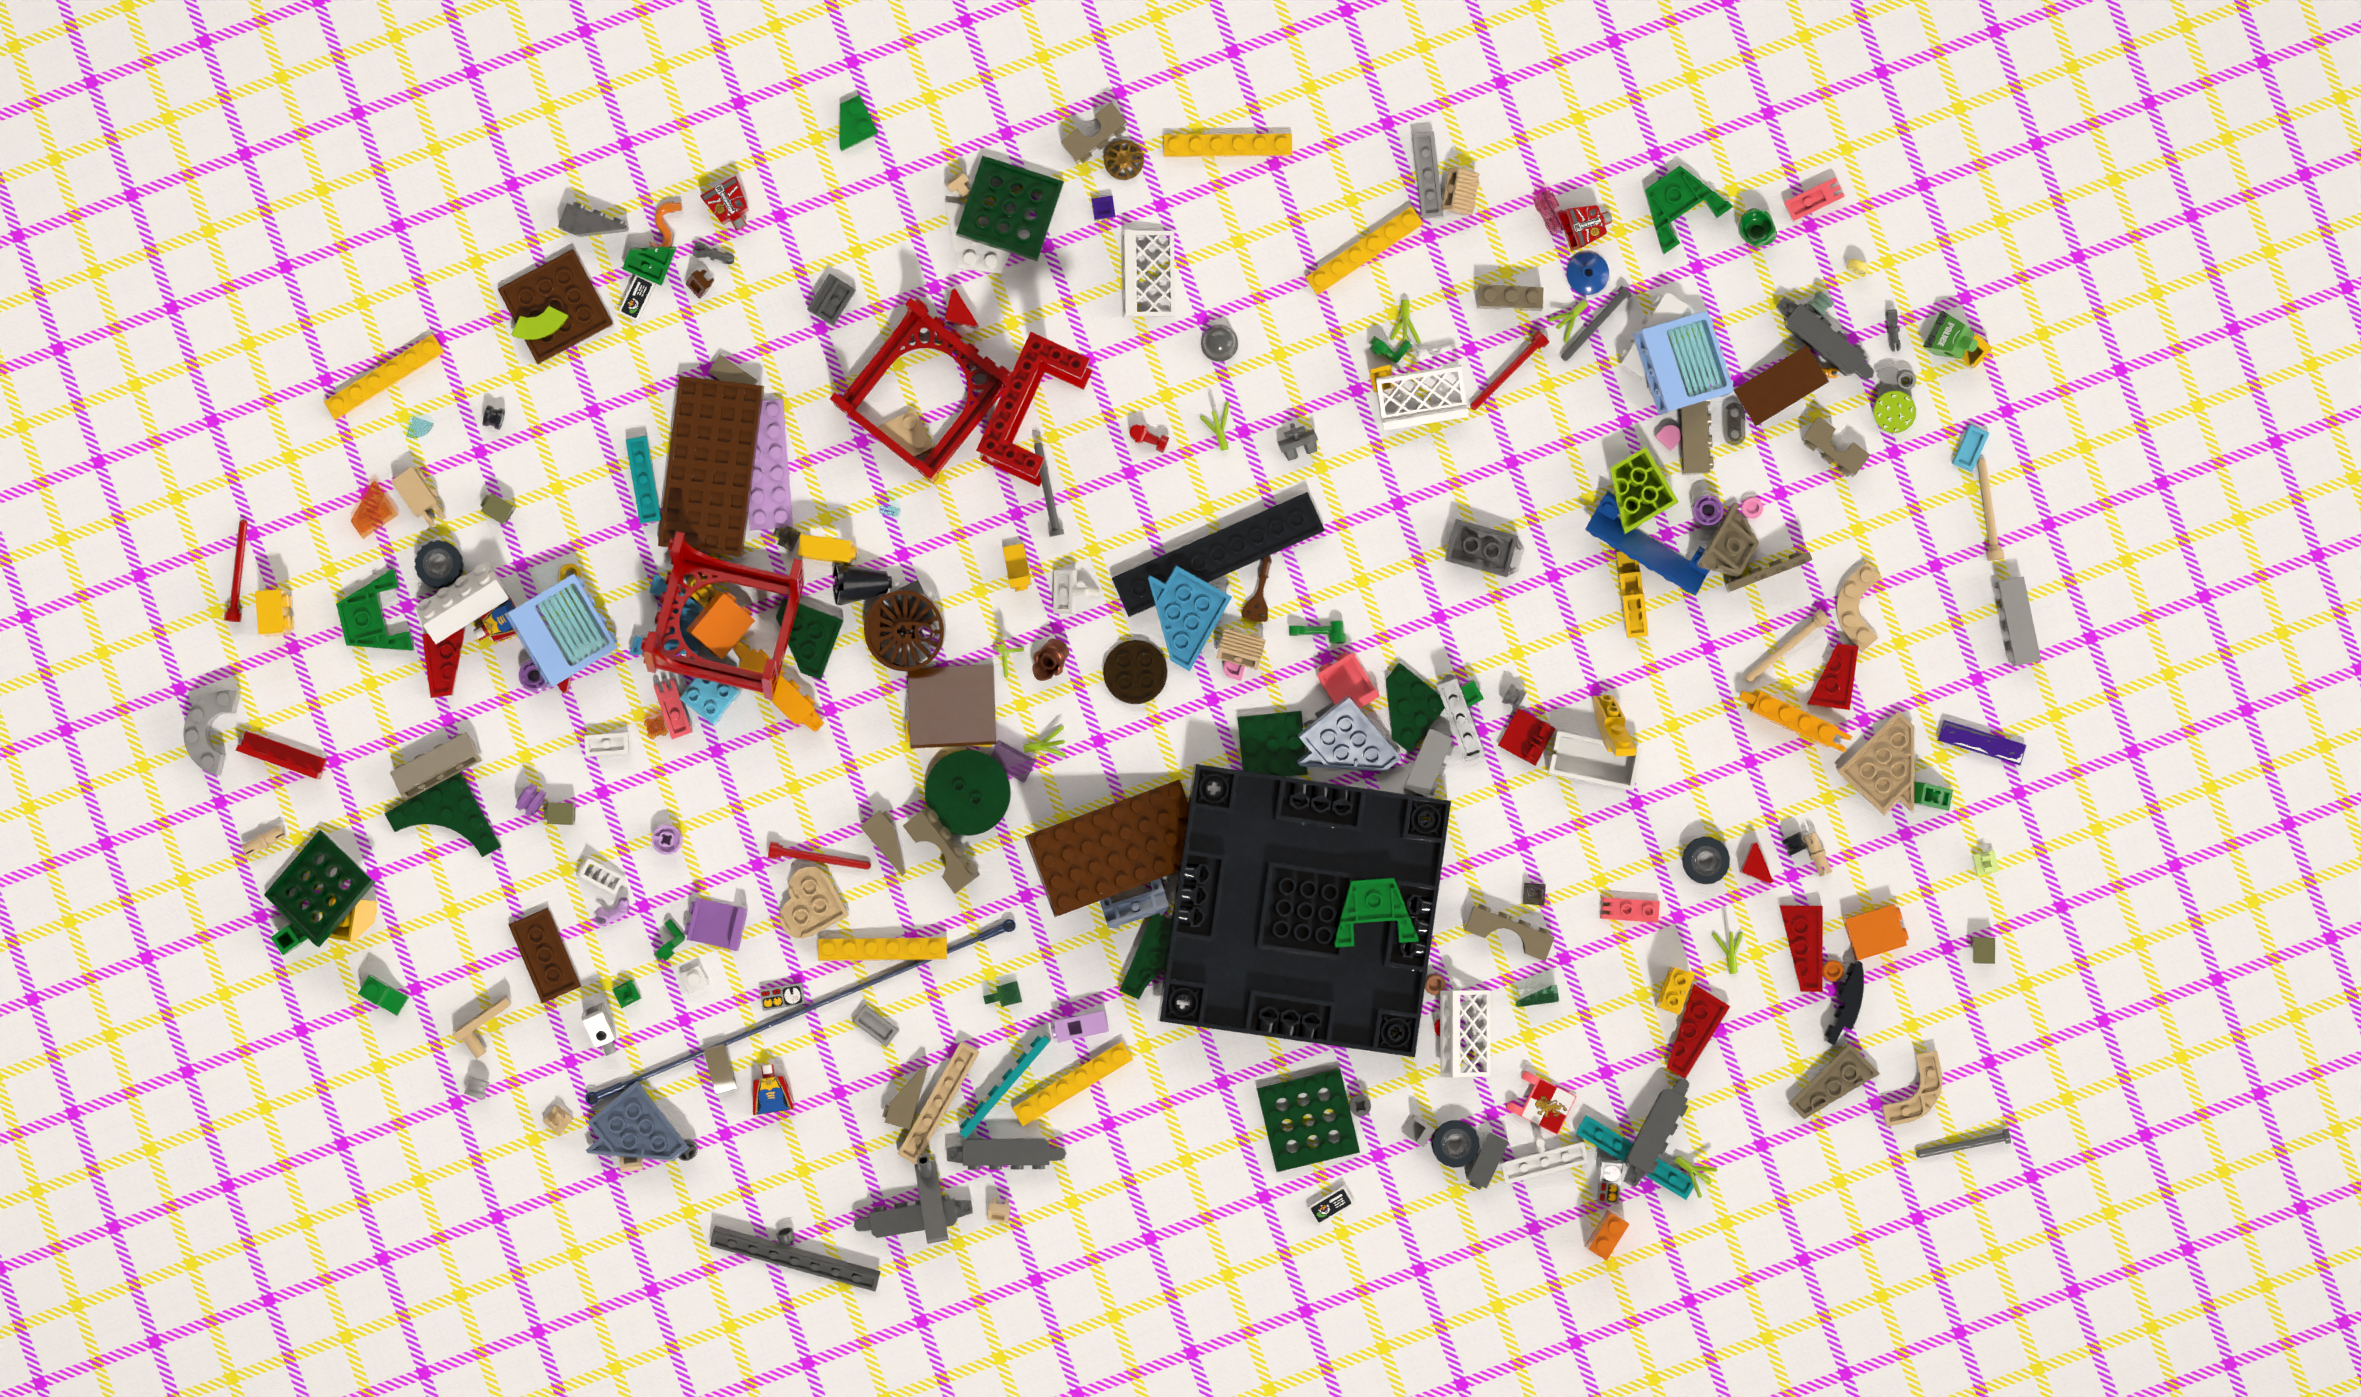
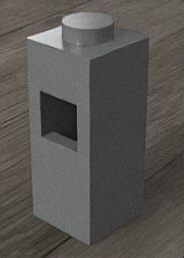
M1488 1132L1466 1177L1470 1180L1469 1185L1479 1190L1481 1187L1487 1189L1509 1144L1507 1140Z

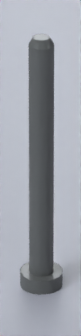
M1621 285L1618 288L1619 293L1564 351L1561 355L1564 361H1568L1625 298L1630 299L1632 294Z
M1035 443V454L1045 458L1042 444ZM1044 460L1039 473L1052 530L1049 531V536L1052 537L1064 534V530L1060 529L1046 460Z
M2003 1129V1133L1920 1149L1916 1151L1917 1158H1924L2004 1141L2005 1144H2010L2011 1137L2009 1129Z

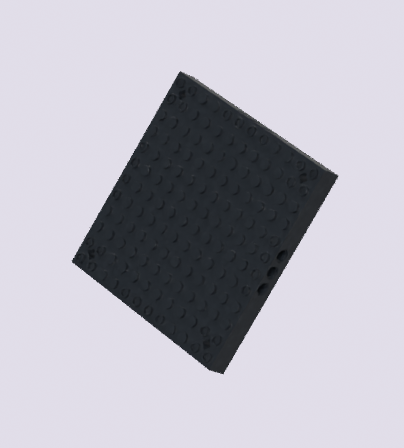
M1194 764L1158 1021L1415 1057L1451 801ZM1213 782L1216 783L1215 786H1218L1219 789L1214 792V795L1210 794L1211 791H1208V786H1212ZM1426 813L1427 817H1430V822H1426L1423 825L1420 817ZM1394 878L1419 941L1399 943L1397 921L1393 920L1354 923V946L1334 947L1350 881ZM1182 996H1185V1000H1188V1005L1180 1008L1177 1000H1181ZM1395 1026H1397L1400 1034L1392 1038L1393 1035L1390 1034V1030H1394Z

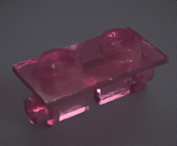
M1546 190L1534 197L1535 208L1540 212L1545 221V226L1552 236L1563 231L1564 229L1558 215L1559 212H1562V209L1555 212L1554 209L1560 205L1554 193Z

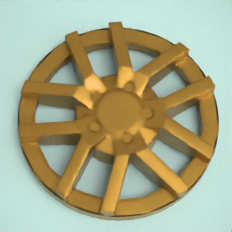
M1116 141L1105 152V168L1112 177L1118 180L1132 179L1143 168L1144 156L1142 150L1132 141ZM1120 144V152L1113 149V147ZM1122 144H1128L1127 152L1122 151ZM1131 145L1135 147L1137 151L1130 153ZM1109 152L1117 154L1116 158L1108 156ZM1140 154V159L1132 160V156ZM1107 159L1114 161L1110 167L1108 166ZM1133 163H1140L1139 168L1137 170L1133 166ZM1117 165L1119 169L1116 173H1113L1111 169ZM1131 167L1132 170L1135 172L1130 176L1127 171V168ZM1122 169L1124 170V172H1125V174H1126V176H1124V177H1123V176H1118V174L1122 171Z

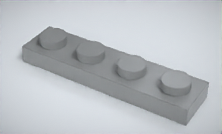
M1434 131L1413 133L1422 219L1443 217Z

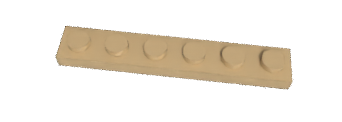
M962 1041L960 1042L897 1153L898 1155L917 1164L918 1156L924 1152L980 1051Z

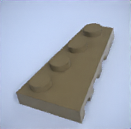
M1848 1043L1788 1104L1803 1119H1806L1880 1073Z

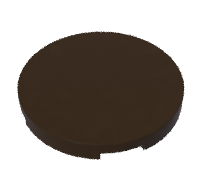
M1130 640L1116 646L1107 656L1103 668L1104 681L1110 693L1118 700L1128 704H1143L1157 697L1166 684L1168 673L1167 664L1161 652L1152 644L1141 640Z

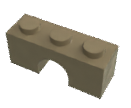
M1112 102L1094 115L1101 127L1096 136L1086 137L1077 128L1061 141V145L1076 164L1087 162L1093 156L1091 154L1097 148L1102 150L1110 143L1108 140L1114 135L1118 137L1126 131L1127 121Z
M1479 284L1477 308H1516L1523 311H1542L1544 287Z
M1817 417L1801 438L1805 441L1803 444L1811 451L1815 449L1822 454L1821 458L1827 463L1831 464L1833 462L1839 466L1838 471L1846 477L1849 475L1854 477L1870 454L1854 442L1845 451L1835 450L1831 446L1830 439L1836 429L1821 417Z

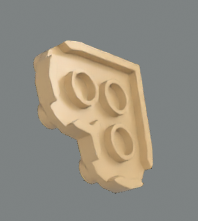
M805 867L792 875L788 888L790 899L783 905L780 911L781 926L788 935L804 939L849 916L831 880L824 871L817 867Z

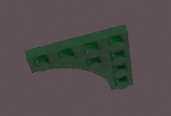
M461 772L384 813L394 832L411 826L431 824L443 826L461 834L474 845L482 857L502 847Z
M1159 914L1152 915L1120 988V992L1140 999L1147 985L1165 970L1171 919Z

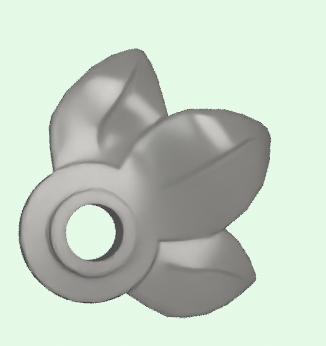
M1887 367L1877 373V377L1883 382L1878 390V398L1883 393L1894 390L1902 391L1908 394L1910 398L1912 397L1911 389L1916 384V376L1912 371L1907 369L1899 371L1894 367ZM1903 376L1908 377L1906 384L1901 382Z

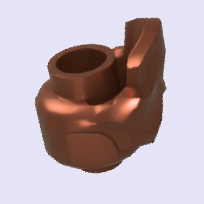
M1054 638L1049 639L1039 651L1034 653L1033 661L1035 663L1032 666V670L1037 680H1049L1053 675L1057 676L1063 672L1065 660L1070 654L1069 648L1063 641Z

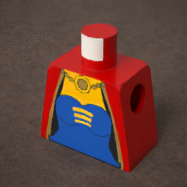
M509 595L508 600L480 617L484 624L474 629V633L479 641L491 636L494 642H500L517 635L505 616V613L516 608Z
M773 1064L761 1066L763 1079L753 1080V1115L795 1109L785 1075L775 1076Z

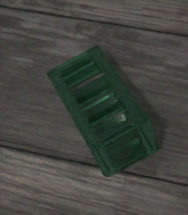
M1557 984L1517 1000L1515 1006L1524 1007L1558 1002Z

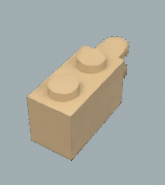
M410 467L394 478L391 483L416 517L422 515L429 526L433 527L435 523L427 513L428 510L434 508L439 518L442 520L446 518L436 499L439 495L432 486L428 488L424 482L427 478L420 469L416 470L414 467Z

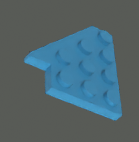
M1175 565L1166 583L1151 575L1148 576L1170 660L1190 671L1232 596Z

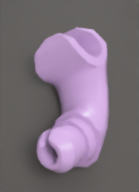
M621 897L615 908L611 910L598 907L595 912L597 916L594 918L596 924L604 926L624 916L630 909L628 898Z

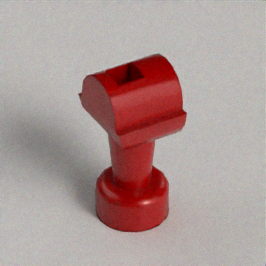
M1143 424L1142 426L1133 425L1129 432L1130 437L1135 443L1146 442L1156 445V450L1162 453L1170 438L1165 435H1161L1160 438L1148 432Z

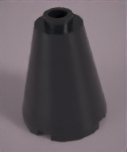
M834 563L832 578H835V585H833V595L837 605H845L886 594L888 589L892 588V577L888 576L886 571L844 563Z

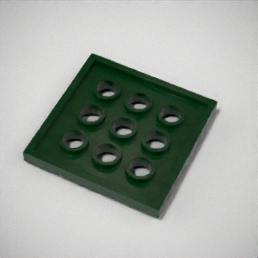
M982 155L956 236L1038 261L1064 181ZM993 178H999L1002 181V185L1000 187H993L990 181ZM1018 184L1023 190L1021 193L1015 194L1011 191V186ZM1040 191L1043 197L1040 200H1034L1031 197V193ZM992 197L996 203L994 206L988 207L984 204V199ZM1006 204H1013L1016 210L1013 213H1007L1004 210V206ZM1032 210L1037 216L1029 220L1024 216V213ZM983 216L988 218L989 223L986 226H980L977 223V219ZM1001 223H1006L1010 229L1002 233L997 229V226ZM1020 230H1027L1030 236L1027 239H1021L1018 236V232Z
M319 830L266 891L264 896L315 946L320 948L376 882L330 837ZM324 855V861L321 864H317L318 858ZM337 867L336 875L330 877L331 870ZM310 871V877L303 881L304 874ZM350 880V886L344 890L343 884L345 881ZM323 884L322 891L316 893L317 886ZM296 887L295 895L289 897L290 890ZM336 896V902L329 906V900ZM309 900L308 907L302 910V904ZM322 913L321 920L315 922L316 915Z
M1340 1068L1257 1088L1276 1172L1360 1153ZM1322 1088L1328 1089L1331 1094L1330 1098L1326 1101H1322L1318 1097V1092ZM1301 1093H1306L1310 1098L1309 1103L1305 1106L1297 1102V1097ZM1280 1098H1285L1289 1102L1288 1108L1284 1111L1276 1107V1102ZM1331 1109L1335 1112L1336 1116L1333 1121L1328 1122L1324 1120L1323 1113L1325 1110ZM1311 1114L1314 1117L1315 1121L1312 1126L1307 1127L1303 1125L1302 1118L1304 1115ZM1283 1120H1292L1294 1127L1291 1131L1286 1132L1281 1128ZM1337 1130L1340 1133V1140L1333 1143L1329 1141L1328 1134L1330 1131ZM1316 1135L1319 1138L1320 1142L1317 1147L1312 1148L1308 1146L1307 1139L1309 1136ZM1288 1141H1297L1299 1148L1296 1152L1292 1153L1286 1149Z

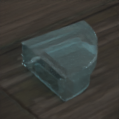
M412 417L406 437H422L432 429L434 423Z
M880 505L879 514L897 518L900 516V508Z

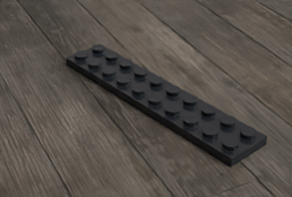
M1308 492L1111 579L1128 617H1131L1155 606L1148 580L1149 575L1166 583L1175 565L1208 583L1318 535L1325 530Z

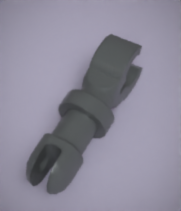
M701 242L695 243V249H693L692 253L697 258L710 257L712 261L717 259L728 265L732 264L735 259L732 253L719 252L717 248L710 249Z
M1897 309L1885 311V316L1889 326L1887 333L1890 334V349L1894 352L1896 344V350L1899 351L1901 343L1898 337L1900 327H1897Z

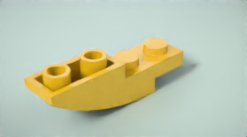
M1606 694L1593 696L1595 717L1607 752H1613L1615 756H1636L1637 748L1625 727L1626 718L1615 697Z

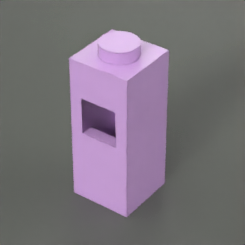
M1105 1010L1054 1021L1055 1026H1051L1053 1039L1057 1038L1058 1043L1109 1032Z

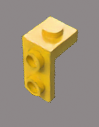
M1024 544L1003 547L1010 589H1015V592L1028 590L1027 586L1032 584Z

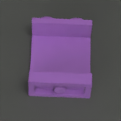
M696 898L695 902L692 901L689 914H692L690 923H686L684 935H687V940L739 951L748 909Z

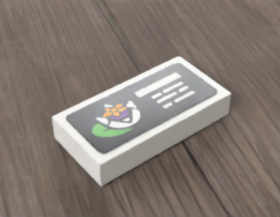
M635 275L618 313L638 322L656 283Z
M1343 1185L1311 1204L1307 1209L1319 1226L1355 1203Z

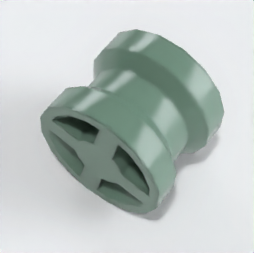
M1817 291L1815 298L1807 304L1815 310L1816 314L1824 317L1826 310L1832 307L1834 302L1821 291Z

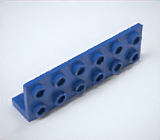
M1607 491L1585 530L1592 536L1608 543L1612 548L1623 552L1630 559L1638 561L1647 569L1663 576L1667 581L1678 585L1685 592L1696 596L1710 571L1697 566L1705 549L1699 546L1689 561L1636 528L1624 534L1621 519L1617 517L1619 510L1616 497Z

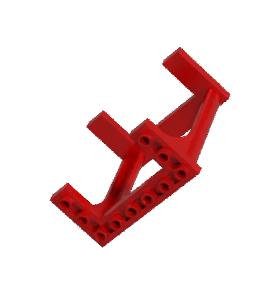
M910 298L905 304L908 311L901 323L845 393L840 397L834 392L830 400L837 408L934 484L939 478V472L1002 395L1011 372L1002 365L998 368L996 363L987 356L983 359L977 354L979 350L971 343L966 345L961 341L962 336L953 329L949 332L944 328L946 323L935 316L933 319L929 316L926 304L918 298L915 301ZM923 328L928 329L930 332L928 343H922L919 339V332ZM935 333L937 334V338L939 341H941L942 339L943 342L941 345H937L934 343ZM914 334L916 343L915 345H909L908 342L912 340L910 337ZM928 348L948 354L960 365L966 376L968 397L961 415L922 462L858 413L856 409L900 356L912 350ZM954 350L958 351L957 356L952 355ZM972 363V367H979L980 369L969 371L967 364ZM975 374H985L987 381L981 385L974 384L971 379ZM974 389L983 390L981 394L978 392L977 397L972 393Z
M1030 332L976 449L977 452L983 454L981 461L1040 487L1041 478L1039 471L1045 458L1013 444L1014 439L1044 374L1047 373L1084 390L1093 370L1087 368L1090 358Z
M676 531L675 538H671L668 550H670L673 569L672 572L667 573L665 584L668 587L666 592H662L660 604L663 605L661 612L657 611L655 616L656 630L655 632L649 631L647 638L643 637L641 643L642 657H644L643 663L646 664L647 672L656 673V670L660 669L764 693L765 699L773 700L805 582L802 560L794 558L789 576L752 568L708 556L691 547L686 542L685 533ZM698 573H701L702 576H708L707 579L702 581ZM686 574L694 576L696 579L694 586L690 587L684 583L683 578ZM729 582L789 596L773 658H767L763 673L706 660L696 655L686 645L680 631V615L686 601L693 593L709 584ZM680 586H681L684 590H686V593H685L684 596H680V595L678 594V593L681 594ZM677 609L679 610V612L677 614H674L673 610ZM669 628H675V633L668 635L671 631ZM675 639L679 641L678 647L674 650H666L664 648L665 644L670 640ZM682 650L686 651V656H683L681 654L680 656H675L679 654Z

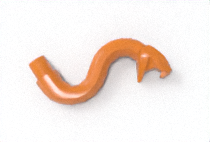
M666 202L659 206L655 213V224L663 234L664 240L660 245L649 241L651 247L671 246L672 234L663 222V216L667 213H674V211H682L681 202Z

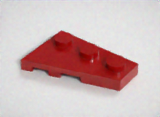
M465 628L458 630L435 644L428 633L422 634L430 698L453 695Z
M1837 643L1807 704L1850 710L1859 646Z

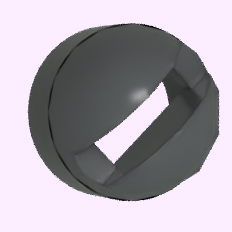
M783 1228L776 1233L780 1244L789 1246L790 1243L794 1242L795 1236L792 1228Z

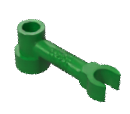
M1331 621V626H1289V636L1329 634L1330 644L1346 643L1343 621Z

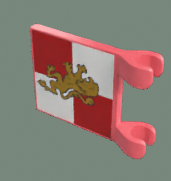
M1524 1071L1521 1078L1534 1084L1523 1108L1508 1102L1506 1109L1558 1135L1577 1096Z

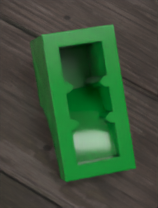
M1915 782V805L1949 811L1953 794L1952 789Z
M374 975L368 976L358 992L360 996L396 1016L399 1015L409 999L408 996Z

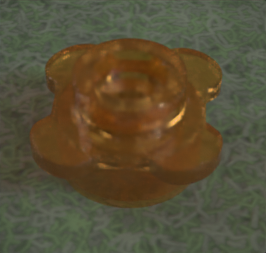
M659 715L655 719L645 720L644 726L647 727L648 738L655 739L656 736L667 735L668 729L665 728V718Z

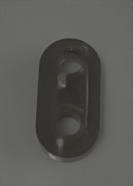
M1730 403L1723 411V437L1725 442L1731 446H1737L1745 439V409L1739 403ZM1731 410H1737L1738 416L1733 417L1731 415ZM1737 431L1739 434L1738 438H1732L1731 432Z

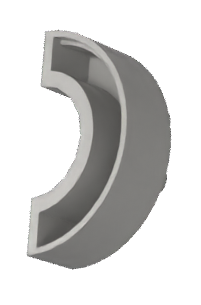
M223 690L210 693L201 698L191 708L186 717L183 736L187 752L200 768L211 774L221 776L226 755L219 752L212 745L210 728L219 716L226 713H236L241 692Z

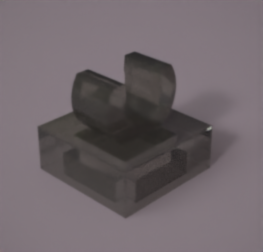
M786 525L784 530L776 528L773 536L779 539L777 545L792 552L801 532Z
M1524 883L1522 904L1544 905L1546 884Z

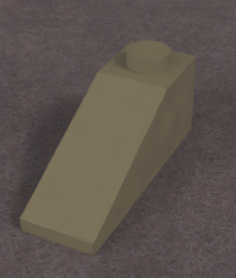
M879 810L862 824L860 828L903 876L906 874L895 826L892 824L894 819L887 811L883 813Z
M923 1066L894 1097L890 1105H885L882 1117L886 1118L885 1123L911 1129L928 1066Z

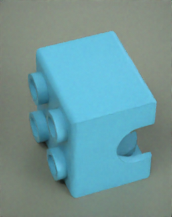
M694 678L679 699L716 726L727 708L741 694V691L734 686Z

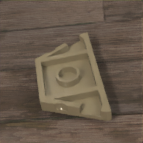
M1736 502L1731 504L1698 561V567L1738 577L1744 571L1759 541L1755 534L1752 533L1747 519L1743 521L1737 510L1740 507Z

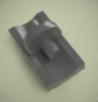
M1291 423V430L1284 432L1286 439L1277 442L1281 452L1284 453L1288 461L1299 457L1296 450L1297 447L1304 446L1306 454L1316 452V441L1318 438L1314 429L1305 431L1304 426L1296 428L1295 424Z

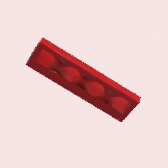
M245 731L241 745L237 744L235 750L315 779H321L328 760Z

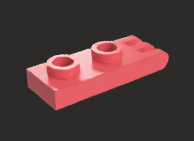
M1836 177L1784 202L1792 222L1845 197L1844 193H1840L1837 196L1834 194V192L1841 189L1840 185L1834 188L1830 186L1837 182Z
M671 678L669 679L671 688H668L666 681L661 682L663 691H660L658 684L653 686L671 738L675 739L693 733L684 705L679 699L680 694L675 680Z
M1601 898V902H1610V906H1601V910L1609 911V915L1600 914V919L1658 923L1660 901Z

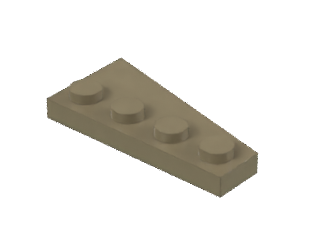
M1800 551L1789 555V560L1781 562V559L1768 563L1769 568L1762 570L1761 567L1752 569L1748 571L1750 575L1743 578L1741 575L1729 578L1730 583L1725 584L1727 592H1731L1805 564L1813 559L1810 552L1801 554Z

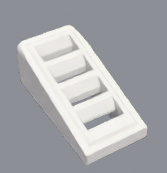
M585 856L576 873V876L613 895L617 894L625 876ZM591 863V864H593V866H592V868H591V870H590L588 876H586V875H584V874H585V872H586V870H587L589 864ZM597 868H600L601 870L596 880L592 879ZM605 872H608L609 874L604 884H601L600 881L602 880ZM614 875L617 878L612 887L609 888L608 885Z

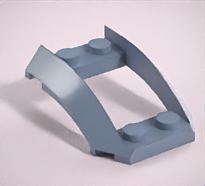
M1161 879L1150 882L1153 891L1116 903H1112L1110 897L1100 900L1108 928L1120 929V925L1160 913V915L1165 913L1169 909Z

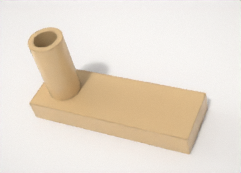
M507 995L453 1031L452 1035L458 1042L462 1039L476 1059L487 1051L473 1031L511 1005L510 999Z

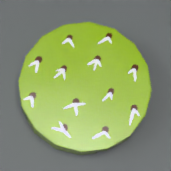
M1894 390L1883 393L1877 398L1873 406L1875 422L1882 430L1889 433H1900L1907 430L1916 418L1914 401L1908 394L1902 391Z

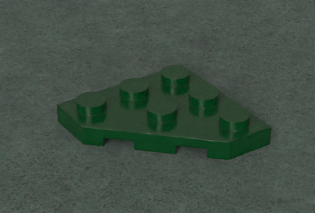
M784 597L776 615L780 628L788 603V599ZM799 603L788 646L800 672L822 680L844 620Z
M1399 662L1386 678L1392 740L1409 753L1445 707L1440 694Z

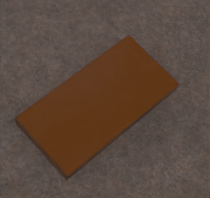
M1806 345L1734 389V392L1756 427L1827 384L1829 380Z
M549 908L508 924L541 1003L582 987Z

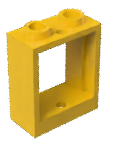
M800 534L797 556L804 559L851 565L852 560H856L857 548L850 540Z
M1670 966L1655 1007L1680 1015L1695 974Z

